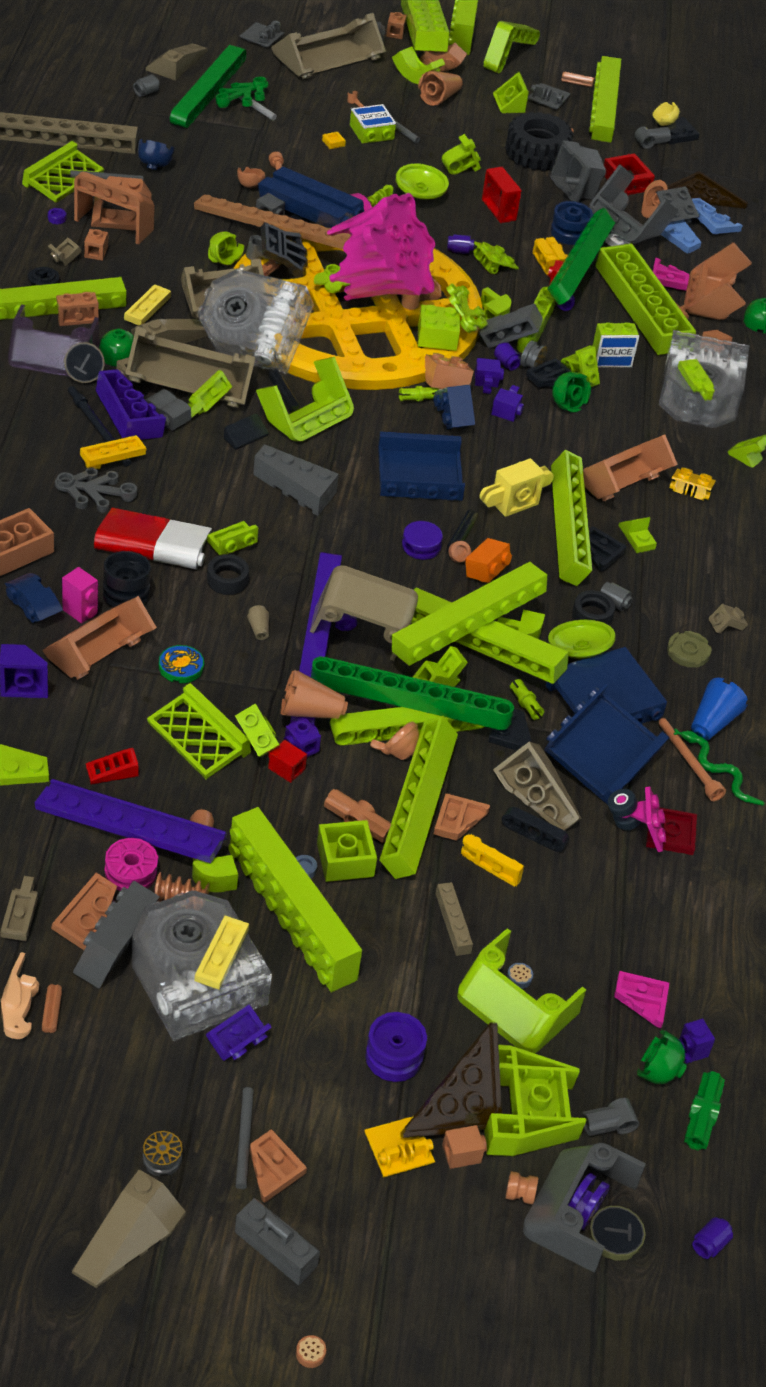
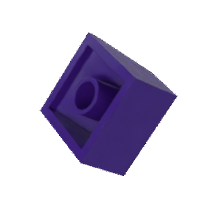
M1 644V697L48 698V663L26 645Z

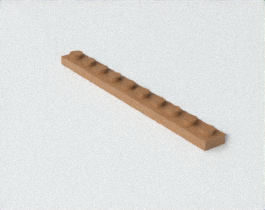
M203 195L194 202L196 210L261 227L266 222L287 232L300 233L303 239L343 249L345 242L351 236L349 233L331 236L327 234V231L331 228L304 222V220L289 218L286 215L274 214L271 211L259 210L256 207L244 206L241 203H233L226 199H218L211 195Z

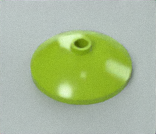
M408 164L401 167L396 174V183L404 193H410L414 198L424 200L435 199L444 195L448 190L449 181L445 174L429 165Z
M574 620L560 624L552 629L548 636V642L567 651L570 658L587 659L606 652L615 642V631L603 622Z

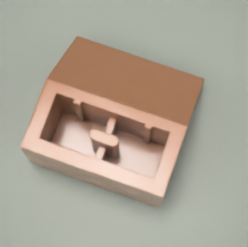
M440 353L425 355L426 383L434 388L443 389L452 386L469 385L474 371L460 357L451 356L450 359L445 358Z

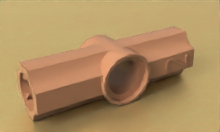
M333 789L324 801V807L343 818L344 822L367 820L371 836L381 843H385L391 823L377 815L370 803L364 800L357 802L337 789Z

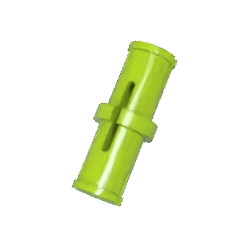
M422 386L400 388L399 393L406 395H399L400 401L416 400L422 402L423 399H433L435 391L440 389L434 387L423 388Z
M521 679L515 680L519 686L518 688L512 682L510 690L518 698L520 706L526 708L534 720L539 719L535 711H538L543 716L544 709L536 701L535 694L527 689Z

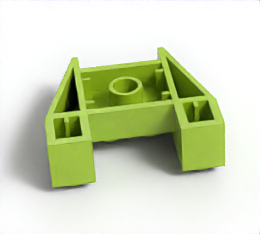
M498 1045L500 1086H509L512 1114L491 1113L485 1128L487 1155L515 1156L579 1139L585 1126L586 1118L571 1117L568 1089H573L580 1072L579 1068L514 1046Z

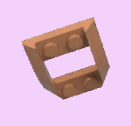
M109 176L106 179L152 198V193L142 179ZM95 197L91 227L136 230L135 211L103 208L104 200Z

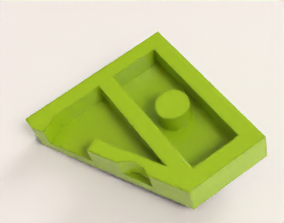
M0 744V786L49 782L47 757Z

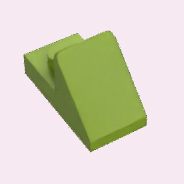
M766 435L738 442L728 451L729 455L749 467H755L763 459L760 452L766 449Z
M650 517L619 522L620 529L636 553L655 550L657 543L648 531Z

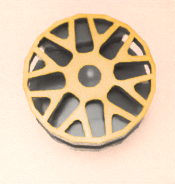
M531 340L522 353L520 364L531 368L543 364L547 347L544 345L539 346L537 342Z
M158 1131L151 1134L145 1140L143 1145V1165L145 1164L148 1172L159 1177L162 1174L169 1176L180 1168L182 1162V1143L175 1134L167 1131Z

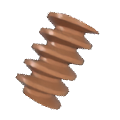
M159 872L154 893L160 896L156 904L159 905L165 900L167 907H170L174 902L176 909H180L184 904L187 911H190L194 906L196 912H201L208 898L210 884L208 883L202 889L201 881H198L195 887H192L191 879L188 878L185 885H183L180 876H178L174 883L172 882L171 874L165 880H162V872Z

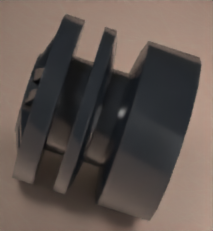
M120 551L108 556L104 561L103 599L112 607H116L139 596L143 605H145L149 599L151 564L149 560L143 555L132 551Z

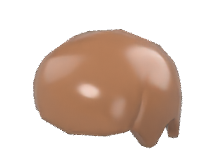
M246 167L243 172L241 168L237 170L239 182L247 188H256L258 183L265 179V173L261 169Z

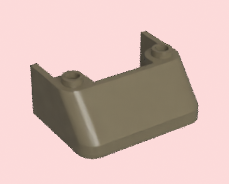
M337 566L333 569L315 606L310 632H315L321 619L336 622L345 613L385 627L384 638L389 643H392V634L411 625L418 603V594L413 589L348 566ZM391 650L390 660L394 661L397 655Z

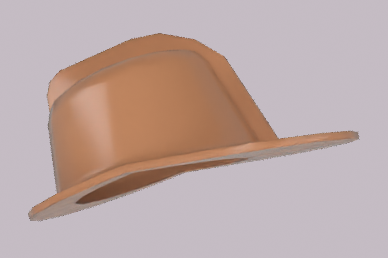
M656 180L647 186L642 204V215L649 218L660 204L656 192L668 190L664 181Z

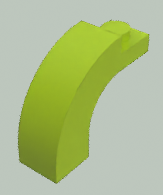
M413 47L404 49L392 57L399 72L415 84H419V80L424 73L428 71L440 72V68L445 65L442 58L428 65L423 64L417 57Z

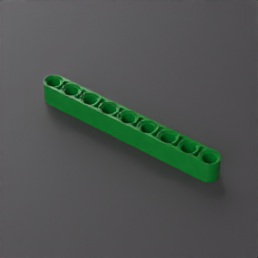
M229 45L173 108L170 115V123L188 128L217 95L218 90L223 88L244 63L247 54L246 49Z
M602 208L593 214L547 289L558 305L565 303L572 297L615 224L606 208Z
M321 656L312 661L311 678L337 692L498 730H505L511 725L514 705L507 699Z

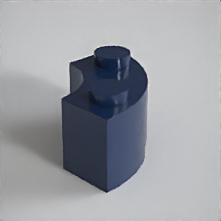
M27 573L5 583L7 596L14 604L19 605L24 610L25 616L30 619L31 623L41 621L63 610L50 587L45 588L41 584V578L36 574Z

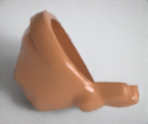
M413 721L409 722L386 744L372 739L370 746L381 750L385 755L392 754L400 760H406L414 754L419 738L418 725Z

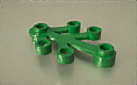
M255 77L253 82L232 83L231 88H221L218 90L219 94L215 96L216 104L220 108L228 107L230 101L244 95L242 105L245 107L252 106L251 92L257 91L254 93L256 101L265 100V93L263 91L269 86L268 81H266L265 77Z

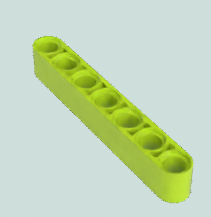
M405 707L346 713L345 715H340L339 719H331L329 723L336 744L352 745L368 743L372 739L377 741L390 740L403 726L412 721L418 725L420 735L424 721L440 716ZM445 717L456 732L485 727Z

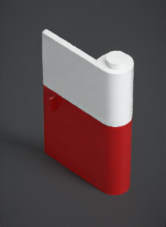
M111 508L96 531L94 548L114 553L132 551L143 555L148 560L197 570L198 566L203 565L205 554L201 552L207 541V535L211 533L212 528Z

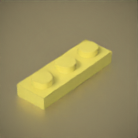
M154 284L124 313V320L136 325L144 324L171 298V291Z
M224 916L195 973V982L220 990L249 930V923Z

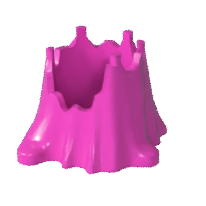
M410 193L400 196L392 194L389 197H384L372 208L327 231V234L331 236L341 233H349L351 235L343 247L344 252L347 254L346 259L340 263V270L329 276L331 282L340 281L350 284L344 289V292L348 294L344 296L346 301L387 294L420 295L422 293L426 295L434 292L435 286L429 264L434 261L433 250L435 248V241L429 235L426 225L418 220L415 200Z

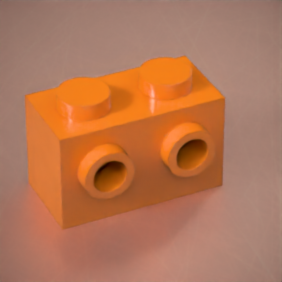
M487 538L465 558L466 576L489 583L510 564L512 559L510 544Z

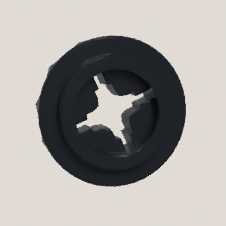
M37 267L29 272L28 280L31 285L56 284L59 280V273L49 267Z

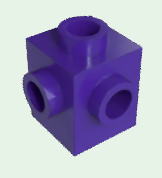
M306 718L294 721L286 726L284 740L307 753V757L319 752L321 735L316 726L311 725Z

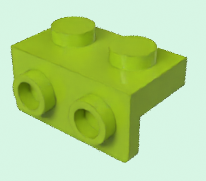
M245 521L208 534L207 542L219 555L233 553L257 543L258 527L256 525L249 527Z

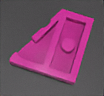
M655 258L653 273L661 284L676 290H687L690 274L678 270L672 265L666 267L660 264V259Z
M619 971L614 997L656 1027L661 1028L664 1020L669 983Z

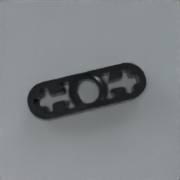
M509 807L502 816V823L506 828L553 851H563L569 842V836L564 830L517 807ZM531 826L537 828L540 832L533 830Z

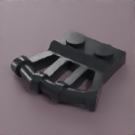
M265 222L261 226L262 255L275 260L276 264H284L293 271L292 274L295 278L303 277L304 268L308 265V259L306 258L307 249L301 241V234L287 232Z

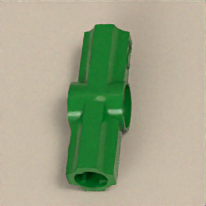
M703 1072L697 1095L694 1096L688 1117L690 1121L687 1126L684 1142L689 1145V1148L695 1150L707 1148L712 1127L715 1126L721 1103L719 1101L725 1079L717 1072Z

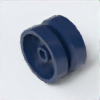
M575 201L559 203L554 209L550 230L551 235L561 243L575 245L593 216L592 210L588 206Z

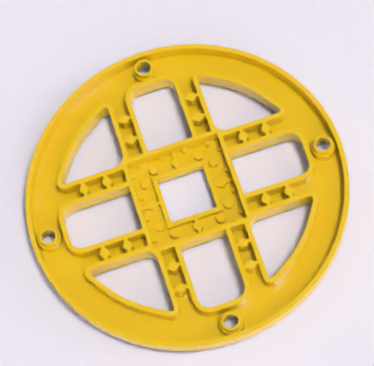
M303 238L301 241L307 249L306 258L308 259V265L304 268L303 277L265 281L269 305H275L273 300L276 296H279L282 286H290L298 291L299 294L295 303L309 301L314 313L290 315V318L294 321L293 325H289L291 331L286 332L288 334L287 339H280L278 344L280 350L274 355L271 364L291 375L315 383L321 380L314 361L335 357L347 389H393L426 381V354L440 353L445 358L451 359V356H456L464 359L475 346L481 329L477 327V330L468 333L460 325L456 351L428 347L419 348L409 327L418 326L421 305L455 308L449 301L451 295L446 290L450 284H454L456 287L464 285L469 290L470 294L467 298L469 309L474 310L477 306L482 308L480 295L470 277L452 259L435 248L433 250L434 261L429 264L431 276L441 285V291L444 292L446 298L420 301L418 308L414 310L404 308L396 294L373 296L372 299L376 306L342 309L336 294L328 292L325 289V285L314 284V277L317 273L324 272L316 252L344 250ZM244 254L234 269L239 268L241 264H244V267L251 265V260ZM262 258V265L269 261V259ZM342 285L339 292H344L346 286ZM385 332L396 356L369 358L365 356L355 335ZM262 335L246 344L254 353L258 349L257 340L261 339ZM326 337L332 342L338 356L311 349L292 339Z

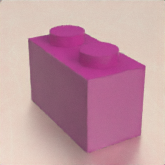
M77 567L62 577L63 611L81 624L98 613V580L80 567Z

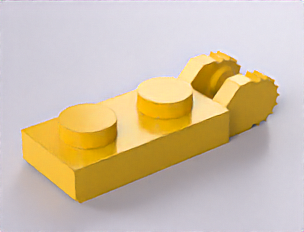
M472 834L464 836V846L461 848L462 856L512 886L517 887L521 882L524 865L498 852L495 848L482 843L481 839L477 836L475 837Z

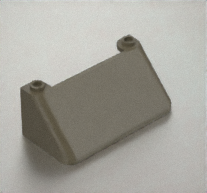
M373 13L365 15L363 19H355L345 27L301 37V34H297V32L291 33L271 47L273 54L298 77H302V79L309 78L314 73L367 59L375 61L380 59V55L386 52Z
M136 326L125 376L129 377V381L140 383L142 380L194 394L218 370H221L229 380L232 388L219 400L228 402L227 406L239 408V405L245 404L255 362L254 356L240 355V358H238L239 354L237 353L231 356L155 336L156 332H152L149 335L150 332L146 331L145 328Z

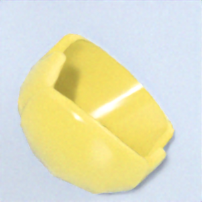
M664 102L654 110L652 115L659 125L668 126L678 119L680 110L674 102L672 103L673 105Z

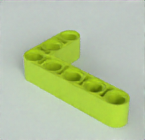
M500 21L495 28L483 63L484 68L498 74L501 73L512 43L518 42L535 45L539 39L540 31L526 25Z

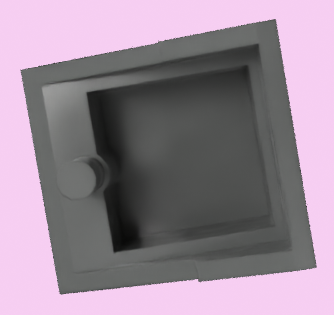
M563 140L550 178L558 188L564 191L571 201L579 202L580 199L593 200L596 193L599 192L600 182L605 177L606 169L598 150L581 147L577 142Z

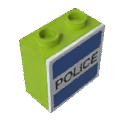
M383 104L351 108L350 126L362 144L394 139L396 122Z
M597 323L593 346H595L598 367H632L639 339L635 323Z

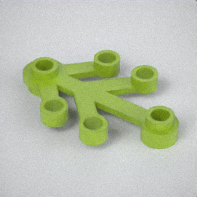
M450 284L446 288L447 292L451 295L449 301L462 316L460 325L466 332L475 331L477 327L484 329L488 325L487 321L483 318L485 312L481 307L477 306L474 310L469 309L467 298L470 292L464 285L456 287L454 284Z

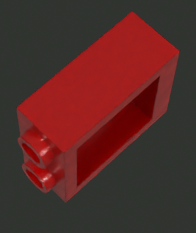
M635 153L606 158L604 160L605 178L607 180L619 165L627 171L631 170L634 173V179L624 190L627 195L643 193L647 186L654 182L655 175Z
M503 167L486 169L482 201L500 223L516 221L521 189Z

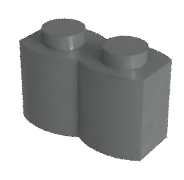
M163 389L145 399L148 404L152 403L156 407L158 414H163L166 417L165 427L169 430H174L191 420L190 406L183 400L177 399L168 390Z

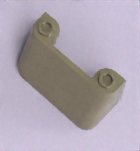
M261 259L251 260V265L244 267V264H241L237 269L203 272L202 269H198V272H195L194 266L184 267L181 276L182 287L191 315L197 320H204L212 316L211 312L214 310L213 306L216 304V300L223 293L234 288L243 287L245 289L250 288L251 291L256 290L257 294H261L263 299H265L267 307L269 305Z

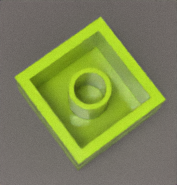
M421 305L418 320V346L456 351L460 334L459 312L453 307Z
M367 820L319 824L317 846L326 882L374 877L377 856Z

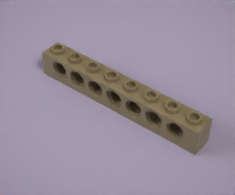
M0 112V140L64 146L73 141L78 144L77 148L132 154L136 152L138 127Z

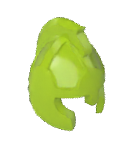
M219 232L210 239L208 258L212 262L231 265L242 256L244 245L238 243L237 246L235 234Z

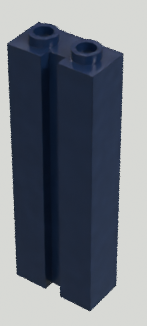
M283 166L273 173L272 178L266 177L258 183L260 197L270 193L285 202V210L326 228H332L364 212L363 200Z

